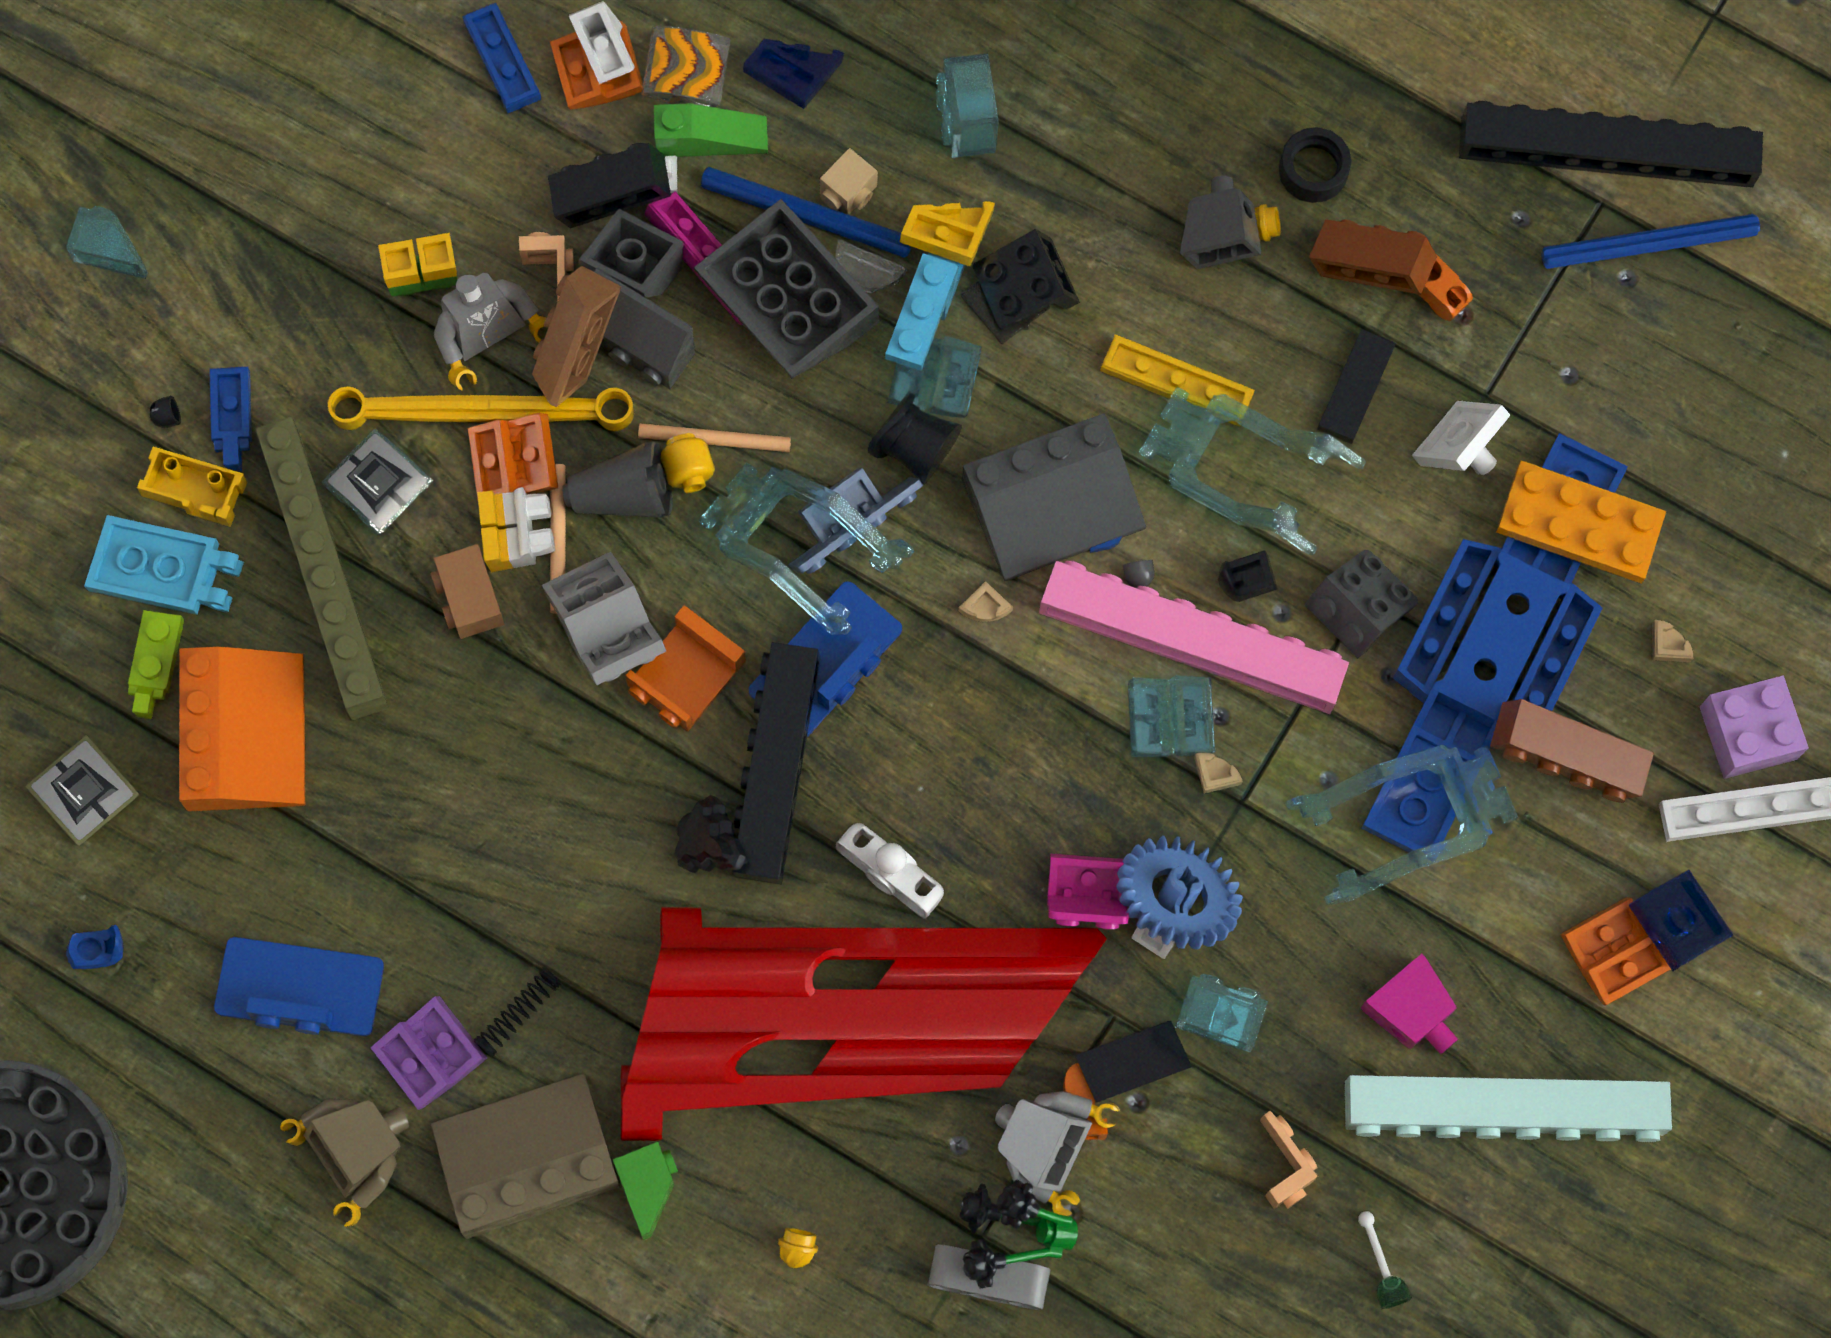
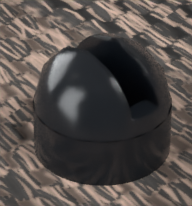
M173 396L163 397L153 402L149 415L154 425L161 428H170L181 424L180 411Z

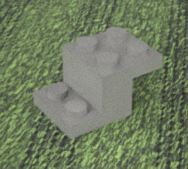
M612 552L604 554L542 584L548 600L561 620L574 652L596 686L603 682L615 680L622 673L638 665L647 664L653 661L656 656L666 652L662 639L649 622L634 584Z

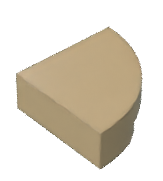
M985 581L959 607L958 611L972 620L990 622L1010 614L1013 611V606Z
M1654 620L1652 623V660L1691 662L1694 658L1689 641L1673 628L1674 626L1670 623Z
M1196 753L1194 755L1203 793L1242 784L1243 781L1237 769L1224 759L1211 753Z

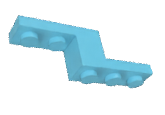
M928 253V255L922 254L885 353V359L920 371L922 370L940 319H946L965 267L964 264L932 253Z

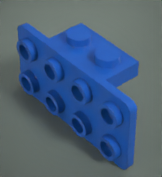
M849 581L844 582L788 643L789 645L818 649L821 656L807 737L837 704L842 706L852 696L856 689L854 685L863 675L868 677L873 673L881 662L880 656L902 633V624ZM759 675L749 686V695L754 700L757 690H764L766 676Z
M232 937L226 944L214 1010L220 1016L256 1021L255 1025L264 1028L279 1029L280 1025L294 1026L297 1032L318 1035L319 1030L368 1036L373 1030L384 963L378 957Z

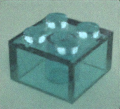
M988 53L944 58L943 73H937L938 89H936L938 111H942L943 123H941L943 145H950L952 158L996 153L999 120Z

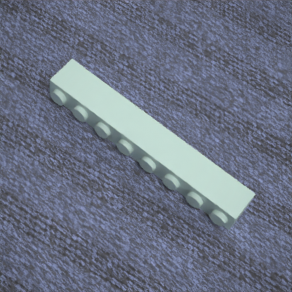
M1350 1075L1345 1081V1129L1356 1130L1357 1136L1365 1137L1379 1136L1380 1130H1396V1136L1419 1137L1420 1131H1436V1137L1457 1138L1460 1137V1132H1476V1138L1496 1139L1500 1138V1132L1516 1133V1139L1522 1140L1540 1139V1133L1556 1134L1557 1140L1566 1141L1579 1140L1580 1134H1596L1597 1141L1620 1140V1135H1636V1141L1656 1142L1660 1141V1136H1664L1672 1130L1670 1082Z

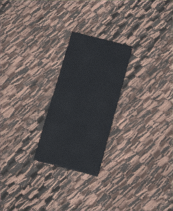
M1171 1020L1075 1055L1096 1103L1192 1067Z

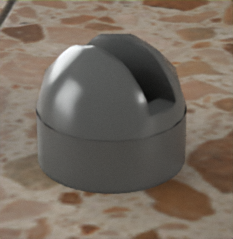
M1142 560L1123 565L1124 577L1127 583L1134 588L1138 586L1147 587L1154 579L1153 560Z

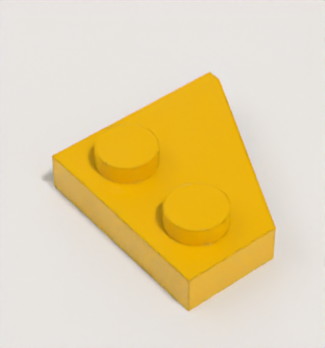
M990 201L983 202L982 207L961 208L960 203H947L942 206H933L931 204L913 205L901 232L900 243L970 267L993 214L995 203Z

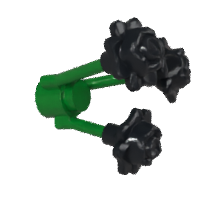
M1015 1180L1012 1187L1008 1186L1003 1189L1002 1194L998 1196L997 1204L991 1203L986 1185L980 1184L975 1192H966L960 1206L959 1217L968 1222L971 1233L975 1234L978 1227L984 1224L987 1219L999 1221L1001 1218L1002 1224L1011 1225L1016 1229L1021 1224L1035 1226L1036 1238L1046 1248L1004 1255L1002 1252L993 1253L988 1248L984 1239L972 1241L971 1250L963 1256L964 1273L970 1280H976L979 1288L982 1289L992 1287L993 1276L996 1270L1005 1268L1006 1264L1045 1257L1061 1258L1063 1250H1071L1076 1244L1078 1236L1076 1221L1072 1216L1059 1215L1040 1208L1039 1204L1035 1202V1195L1031 1194L1033 1186L1030 1183L1023 1184L1022 1181Z

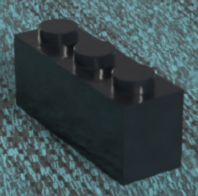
M635 143L630 145L625 151L616 154H602L595 157L594 161L582 165H568L563 167L560 172L548 176L554 217L569 228L614 215L618 209L627 211L671 196L665 156L650 143Z

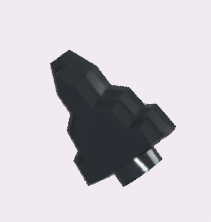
M709 795L705 800L698 801L692 812L684 815L678 823L677 835L680 839L674 856L678 859V866L689 872L696 873L699 869L710 872L715 867L725 871L739 870L743 864L747 863L740 840L734 836L732 822L728 819V814L725 812L726 807L717 797Z

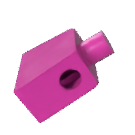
M1420 954L1381 987L1361 1007L1365 1014L1409 1049L1413 1048L1425 1037L1441 1055L1458 1040L1443 1022L1457 1009L1456 1005L1423 954Z

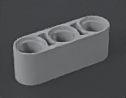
M935 1245L927 1284L929 1287L1022 1308L1043 1310L1050 1275L1049 1268L1023 1261L1006 1264L1005 1268L996 1270L993 1276L992 1287L980 1289L976 1280H970L963 1270V1256L969 1250L947 1245Z

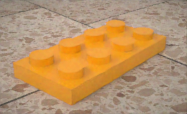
M1521 460L1517 466L1496 533L1642 584L1650 566L1666 511Z

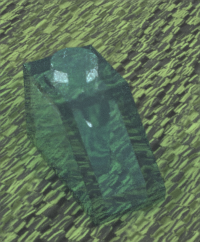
M95 206L93 209L79 207L66 246L73 261L146 279L148 271L117 216L109 209Z

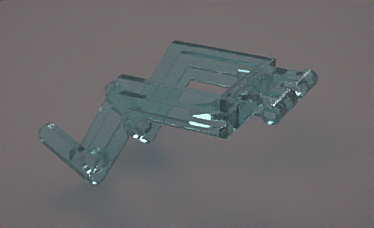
M1176 387L1160 415L1162 419L1172 424L1168 430L1159 424H1155L1139 453L1150 460L1153 459L1155 454H1158L1174 463L1168 477L1172 488L1239 525L1276 532L1303 552L1314 555L1317 547L1296 533L1300 524L1293 519L1297 513L1294 507L1285 502H1280L1277 509L1236 502L1198 481L1195 470L1198 462L1220 424L1229 421L1237 422L1287 451L1307 454L1308 458L1321 465L1325 464L1328 457L1336 459L1341 457L1352 466L1363 469L1366 461L1330 434L1285 428L1226 394L1214 395L1207 408L1199 407L1187 402L1189 393Z
M746 463L725 488L730 494L727 497L719 495L701 516L699 522L709 530L715 524L722 527L715 536L720 541L719 549L726 557L770 578L830 634H848L852 629V626L846 621L847 617L851 614L850 611L837 601L830 607L778 558L748 544L750 536L783 497L793 495L830 513L874 554L869 563L881 573H884L888 567L895 570L898 569L903 563L901 558H910L915 552L914 549L902 539H886L837 492L788 469L781 471L772 467L763 478L756 476L758 473L756 468Z
M1444 745L1436 746L1377 764L1321 793L1301 795L1286 801L1285 805L1288 810L1300 809L1299 812L1302 818L1312 817L1314 825L1318 826L1333 819L1330 812L1331 808L1384 782L1428 769L1439 775L1460 824L1457 837L1414 850L1357 877L1354 869L1336 875L1340 886L1332 889L1333 893L1324 897L1326 904L1331 905L1352 901L1422 867L1479 850L1486 845L1488 836L1493 834L1488 820L1501 816L1503 823L1506 824L1518 819L1519 817L1506 787L1495 788L1493 781L1500 779L1501 775L1489 747L1484 746L1475 750L1474 755L1476 758L1463 762L1457 747L1449 749Z

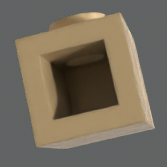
M849 148L821 176L820 197L830 209L836 211L839 209L841 212L849 215L855 208L860 210L870 201L873 195L872 191L877 187L878 171Z

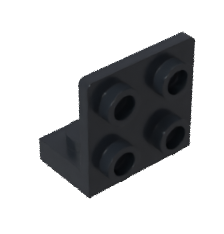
M1036 229L973 264L974 272L999 328L1003 330L1053 303L1065 309L1080 303L1052 238Z

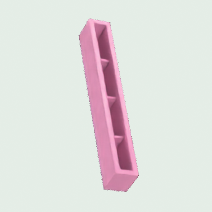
M1065 561V563L1055 562L1041 601L1040 614L1331 714L1349 662L1342 660V656L1337 652L1328 649H1321L1320 652L1305 647V643L1297 638L1285 636L1282 639L1268 634L1269 631L1262 626L1256 624L1244 626L1232 622V618L1222 612L1211 611L1210 614L1195 609L1196 606L1187 600L1176 598L1172 601L1160 597L1159 593L1152 588L1128 586L1123 584L1122 579L1115 575L1102 573L1100 576L1088 572L1085 566L1074 561Z

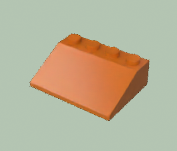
M230 647L179 648V801L187 811L305 806L303 654Z

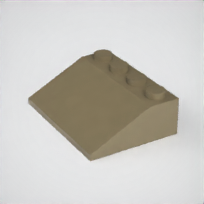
M585 1073L431 1123L461 1234L466 1239L620 1188Z

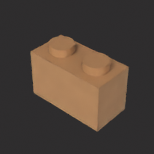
M478 544L434 558L437 571L431 572L437 594L445 592L449 605L442 607L449 629L457 628L460 639L505 625Z

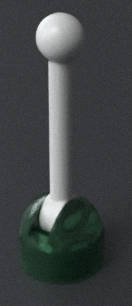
M1365 1211L1359 1215L1358 1221L1366 1229L1383 1276V1280L1377 1287L1379 1304L1381 1309L1399 1306L1412 1299L1409 1288L1404 1280L1390 1274L1373 1227L1374 1216L1372 1213Z

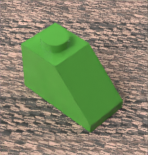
M658 1142L613 1159L643 1240L652 1236L674 1187L671 1174L678 1172L670 1149L662 1152Z

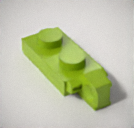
M143 610L128 681V694L135 696L132 712L138 718L152 719L156 699L164 700L165 694L170 691L184 619L181 615Z

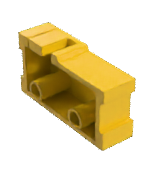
M153 446L148 458L151 462L144 480L140 479L137 486L141 496L185 509L189 515L231 527L235 517L233 512L239 493L243 494L247 485L244 474Z

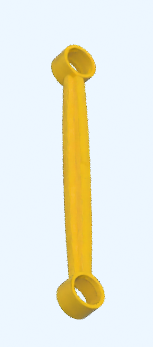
M341 387L335 390L328 400V411L333 422L344 430L357 429L367 419L419 422H491L498 419L510 421L541 412L548 414L549 422L598 420L605 429L620 431L628 427L634 417L632 399L626 391L620 388H608L602 391L596 399L568 397L557 407L550 405L545 396L434 395L365 398L358 389L353 387ZM355 398L362 404L360 412L355 417L343 419L336 416L335 408L341 400ZM611 399H620L628 405L629 409L622 418L610 420L602 415V406Z

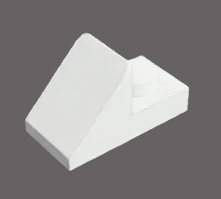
M604 1L569 15L599 84L634 70L635 66L620 35L622 24Z

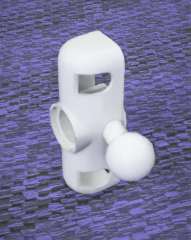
M862 823L853 824L836 842L837 851L862 870L877 888L888 895L895 896L920 917L926 919L941 901L944 890L936 880L921 870L915 860L900 845L887 843ZM864 835L870 842L862 848L855 846L854 844L860 836ZM924 882L932 890L926 896H919L916 891Z

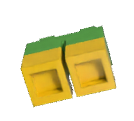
M450 233L416 238L419 256L415 255L412 239L378 245L383 277L391 297L411 295L416 292L450 288L456 285L458 277Z

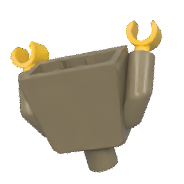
M328 1098L303 1113L301 1120H284L281 1123L280 1130L288 1131L296 1126V1135L288 1139L286 1143L297 1146L307 1140L344 1198L351 1195L352 1200L350 1202L339 1203L333 1211L334 1216H337L344 1207L351 1209L352 1218L344 1225L346 1227L356 1224L361 1216L360 1208L366 1209L386 1189L397 1166L395 1156L401 1147L395 1135L409 1128V1122L405 1113L398 1107L381 1115L375 1104L370 1100L359 1103L354 1099Z

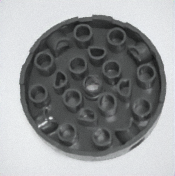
M0 1060V1176L6 1175L9 1184L0 1193V1311H7L37 1305L60 1295L82 1280L97 1265L114 1240L121 1224L127 1199L128 1174L123 1146L116 1129L103 1109L87 1093L70 1080L42 1066L27 1062Z

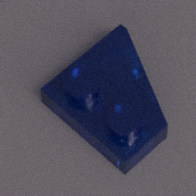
M764 38L744 62L743 72L805 109L843 62L844 53L834 49L832 54L810 51L811 46L788 45L782 41Z

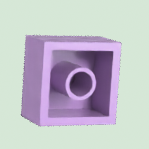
M1784 675L1710 694L1699 707L1724 779L1795 761L1809 749Z

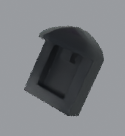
M1265 550L1231 562L1225 561L1220 567L1218 583L1225 594L1233 601L1241 602L1278 589L1270 560Z

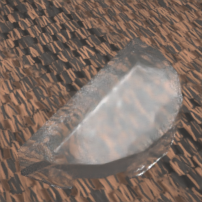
M838 239L835 251L836 260L865 292L876 293V290L886 289L892 285L895 286L907 273L906 267Z

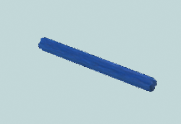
M707 167L703 172L701 186L704 189L765 210L782 199L803 223L901 257H907L911 251V246L900 243V232L711 167Z
M1750 214L1553 245L1543 248L1541 259L1543 266L1550 269L1746 238L1758 234L1760 223L1757 215Z

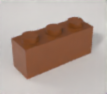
M1325 219L1309 258L1321 277L1421 295L1437 255L1427 237L1416 231L1403 233L1392 231L1381 225L1368 227L1358 225L1347 219H1343L1340 222Z

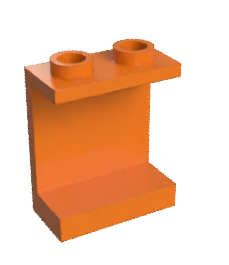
M684 605L674 616L676 626L663 640L666 652L656 656L653 661L643 664L637 673L629 670L625 676L627 685L630 687L628 693L635 700L645 706L648 702L660 710L658 715L665 723L674 729L680 725L688 732L744 665L746 657L745 651Z

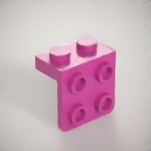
M1051 854L1047 892L1048 917L1056 919V923L1063 926H1078L1079 922L1083 921L1095 922L1096 927L1103 929H1117L1119 924H1128L1129 913H1126L1128 907L1123 906L1119 901L1122 894L1116 887L1120 880L1117 872L1124 865L1123 859Z

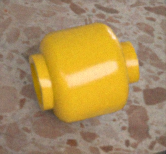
M685 433L670 438L666 442V447L661 451L660 460L668 484L673 488L683 489L685 493L700 491L706 487L705 482L714 474L715 467L708 444L703 439L696 438L694 434Z

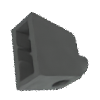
M1214 177L1211 180V194L1194 197L1189 202L1180 254L1197 269L1261 255V244L1254 205L1240 189L1234 188V180L1231 177Z

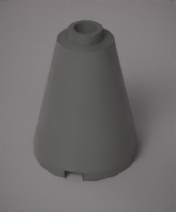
M655 441L646 442L568 477V484L563 485V497L566 506L572 507L574 512L578 514L658 518L671 515L672 490L666 491V477L660 460L661 446L658 443L655 444Z

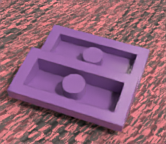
M440 996L433 997L406 1022H399L370 1047L418 1110H421L437 1099L487 1059V1056L474 1042L473 1038Z

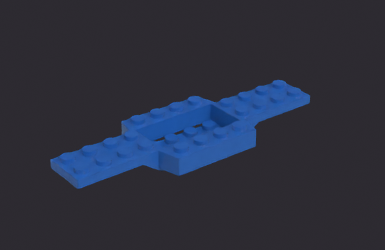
M1559 433L1542 468L1615 493L1628 466ZM1509 536L1506 538L1502 548L1470 540H1462L1393 677L1394 680L1420 700L1423 706L1361 829L1430 864L1433 863L1490 749L1502 702H1507L1557 599L1560 598L1562 600L1513 700L1523 699L1553 711L1602 610L1598 603L1572 583L1581 562L1518 541ZM1492 567H1497L1498 570L1443 680L1436 681ZM1512 595L1524 597L1528 603L1527 612L1521 615L1513 614L1507 608V599ZM1482 660L1492 663L1496 671L1495 677L1488 681L1479 679L1474 673V665Z

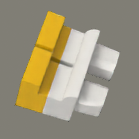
M523 487L515 489L514 492L494 494L493 491L477 492L480 525L482 526L484 562L491 572L536 564V556L555 552L551 528L533 530L532 520L551 517L550 500L547 494H526Z

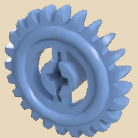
M1164 835L1159 838L1156 846L1150 838L1145 841L1143 847L1139 844L1135 845L1131 853L1124 857L1122 861L1124 865L1117 872L1120 880L1116 887L1122 894L1119 901L1123 906L1129 907L1126 913H1129V918H1138L1136 926L1139 929L1148 928V936L1153 939L1158 935L1161 936L1163 944L1169 945L1171 940L1175 941L1176 946L1184 949L1187 943L1192 949H1200L1202 944L1211 947L1214 946L1216 940H1225L1228 933L1235 929L1237 919L1242 913L1239 905L1243 896L1235 894L1239 887L1238 881L1226 884L1232 874V869L1225 870L1222 873L1217 872L1222 862V857L1217 858L1211 863L1206 862L1209 847L1197 856L1194 854V840L1189 843L1185 851L1181 850L1179 836L1173 840L1170 848L1167 847V840ZM1162 875H1168L1159 892L1158 902L1152 890L1153 880ZM1201 893L1204 901L1202 912L1188 916L1189 910Z

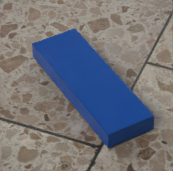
M496 2L462 16L467 31L507 113L541 100V94Z

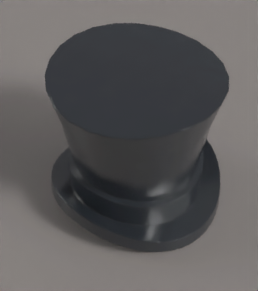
M908 391L870 441L868 453L875 458L894 457L925 485L955 444L962 425L921 411L919 406L913 404L915 394Z

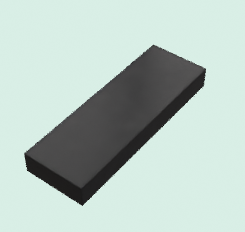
M1361 328L1317 430L1347 443H1353L1394 350L1395 342Z

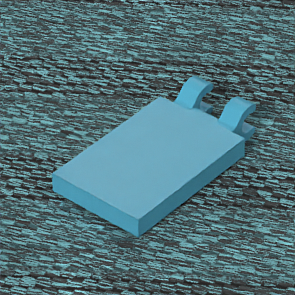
M107 515L84 587L91 592L198 615L201 604L218 611L229 612L233 598L227 596V590L212 587L217 570L239 577L244 562L238 560V554L218 551L220 543L216 538Z

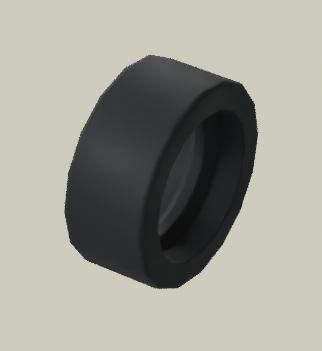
M1319 127L1303 129L1293 134L1284 145L1278 167L1280 181L1286 190L1299 200L1311 203L1327 201L1338 195L1346 184L1352 163L1350 150L1344 140L1331 130ZM1312 147L1325 150L1336 161L1335 175L1327 182L1314 183L1306 181L1294 170L1293 161L1298 151Z

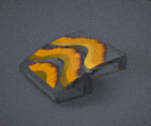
M654 26L651 33L641 95L670 104H678L682 100L692 104L718 108L721 103L731 38L694 29Z

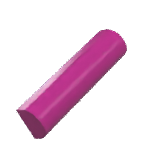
M676 192L671 193L670 197L648 204L645 210L646 218L654 227L684 242L683 261L739 325H743L694 270L696 265L722 246L721 243Z

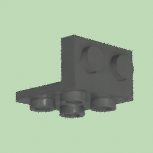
M1363 550L1328 575L1304 605L1358 659L1368 651L1388 627L1410 612L1418 604V599L1383 564L1381 559L1371 551Z

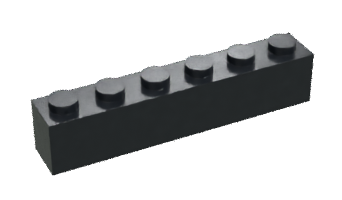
M772 642L770 653H763L760 675L766 676L764 690H757L754 702V713L759 714L757 729H750L747 743V751L753 752L750 767L744 766L740 785L741 789L746 790L744 805H737L734 817V828H739L738 840H740L747 858V863L743 864L741 869L732 870L736 878L782 885L821 659L818 649Z

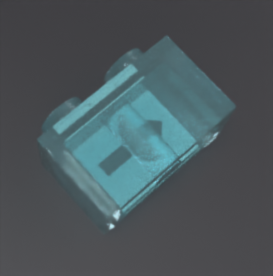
M1201 974L1200 978L1192 976L1175 1028L1250 1053L1255 1045L1268 1001L1260 998L1261 993L1247 987H1238L1237 991L1222 986L1223 980L1212 975Z

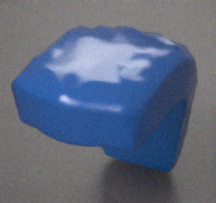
M111 925L110 928L102 931L72 934L66 951L71 967L73 969H94L108 967L123 958L124 951L120 929L117 925Z

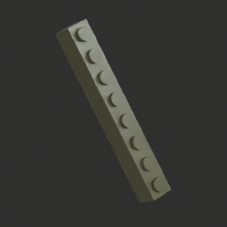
M293 417L255 428L345 708L352 721L389 709Z

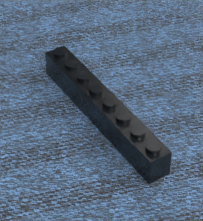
M1476 101L1474 103H1467L1461 118L1459 159L1753 188L1762 173L1763 132L1752 131L1745 126H1737L1730 129L1715 127L1711 123L1689 125L1679 124L1672 119L1649 121L1641 120L1640 117L1634 115L1618 118L1604 116L1600 112L1578 114L1568 113L1565 109L1561 108L1538 110L1531 109L1523 104L1507 107L1497 106L1489 101Z

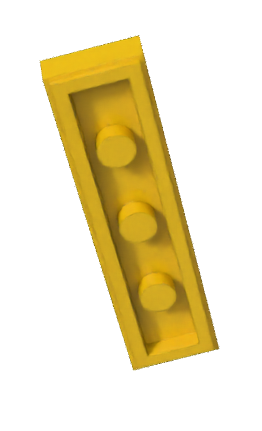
M1116 334L1100 369L1103 373L1238 427L1241 426L1255 391L1252 388Z

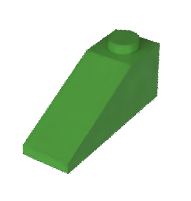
M692 103L654 105L656 149L664 154V156L688 157L768 153L767 116Z

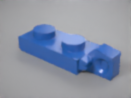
M248 366L210 369L211 440L214 444V450L216 453L223 452V465L227 469L242 472V451L250 450V442H252L250 370Z

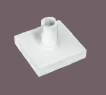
M1457 401L1412 456L1420 466L1465 471L1471 465L1478 475L1487 474L1495 467L1497 460L1485 446L1509 418L1510 414L1501 404Z

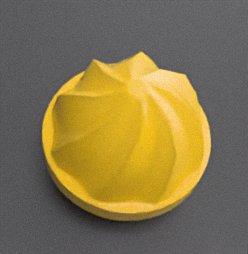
M1266 204L1256 207L1255 214L1260 240L1268 242L1271 240V237L1280 236L1281 226L1277 207H1267Z
M785 1228L784 1237L778 1240L780 1258L791 1268H800L809 1264L814 1254L818 1252V1246L815 1245L817 1235L802 1229Z

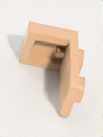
M533 232L528 236H519V252L522 265L557 264V286L562 277L567 274V271H574L573 248L567 249L564 235L550 236V234L545 232Z
M1269 1111L1263 1115L1260 1122L1296 1172L1270 1189L1265 1197L1274 1209L1282 1203L1288 1209L1307 1196L1303 1189L1318 1177L1314 1172L1317 1169V1165L1306 1149L1303 1148L1299 1151L1290 1138L1294 1133L1287 1121L1281 1115L1275 1117L1272 1111Z

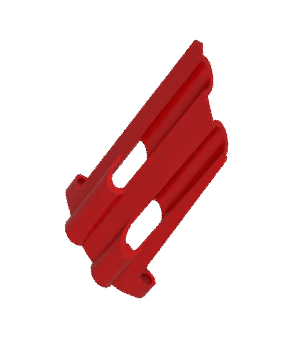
M661 907V947L631 1065H621V1141H662L663 1111L999 1088L1009 1077L1030 1045L1045 1028L1107 938L1098 928L702 927L701 907ZM824 960H895L875 989H815L813 986L814 972ZM771 1040H836L812 1074L740 1075L735 1069L737 1062L746 1052L764 1042Z

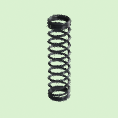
M541 968V971H539L541 977L534 976V980L539 987L533 983H527L531 993L521 990V995L525 1001L519 997H514V1001L519 1008L512 1004H507L511 1014L501 1011V1016L505 1022L499 1018H494V1022L499 1030L492 1025H487V1029L492 1036L485 1032H480L481 1037L477 1036L474 1039V1042L489 1057L493 1058L497 1051L487 1041L485 1036L500 1047H503L502 1042L491 1029L495 1030L505 1039L510 1040V1037L498 1022L512 1032L517 1033V1030L505 1015L520 1026H523V1022L517 1017L511 1007L527 1019H530L528 1013L517 1000L534 1012H537V1009L525 994L543 1005V1001L537 996L531 986L547 998H550V995L537 979L554 991H557V988L562 986L560 980L547 968Z

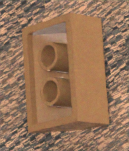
M583 266L570 275L565 274L560 280L556 289V295L559 296L557 305L550 310L545 320L544 326L548 328L545 339L543 338L538 343L533 354V359L537 361L532 375L549 404L554 407L560 405L587 382L622 287Z

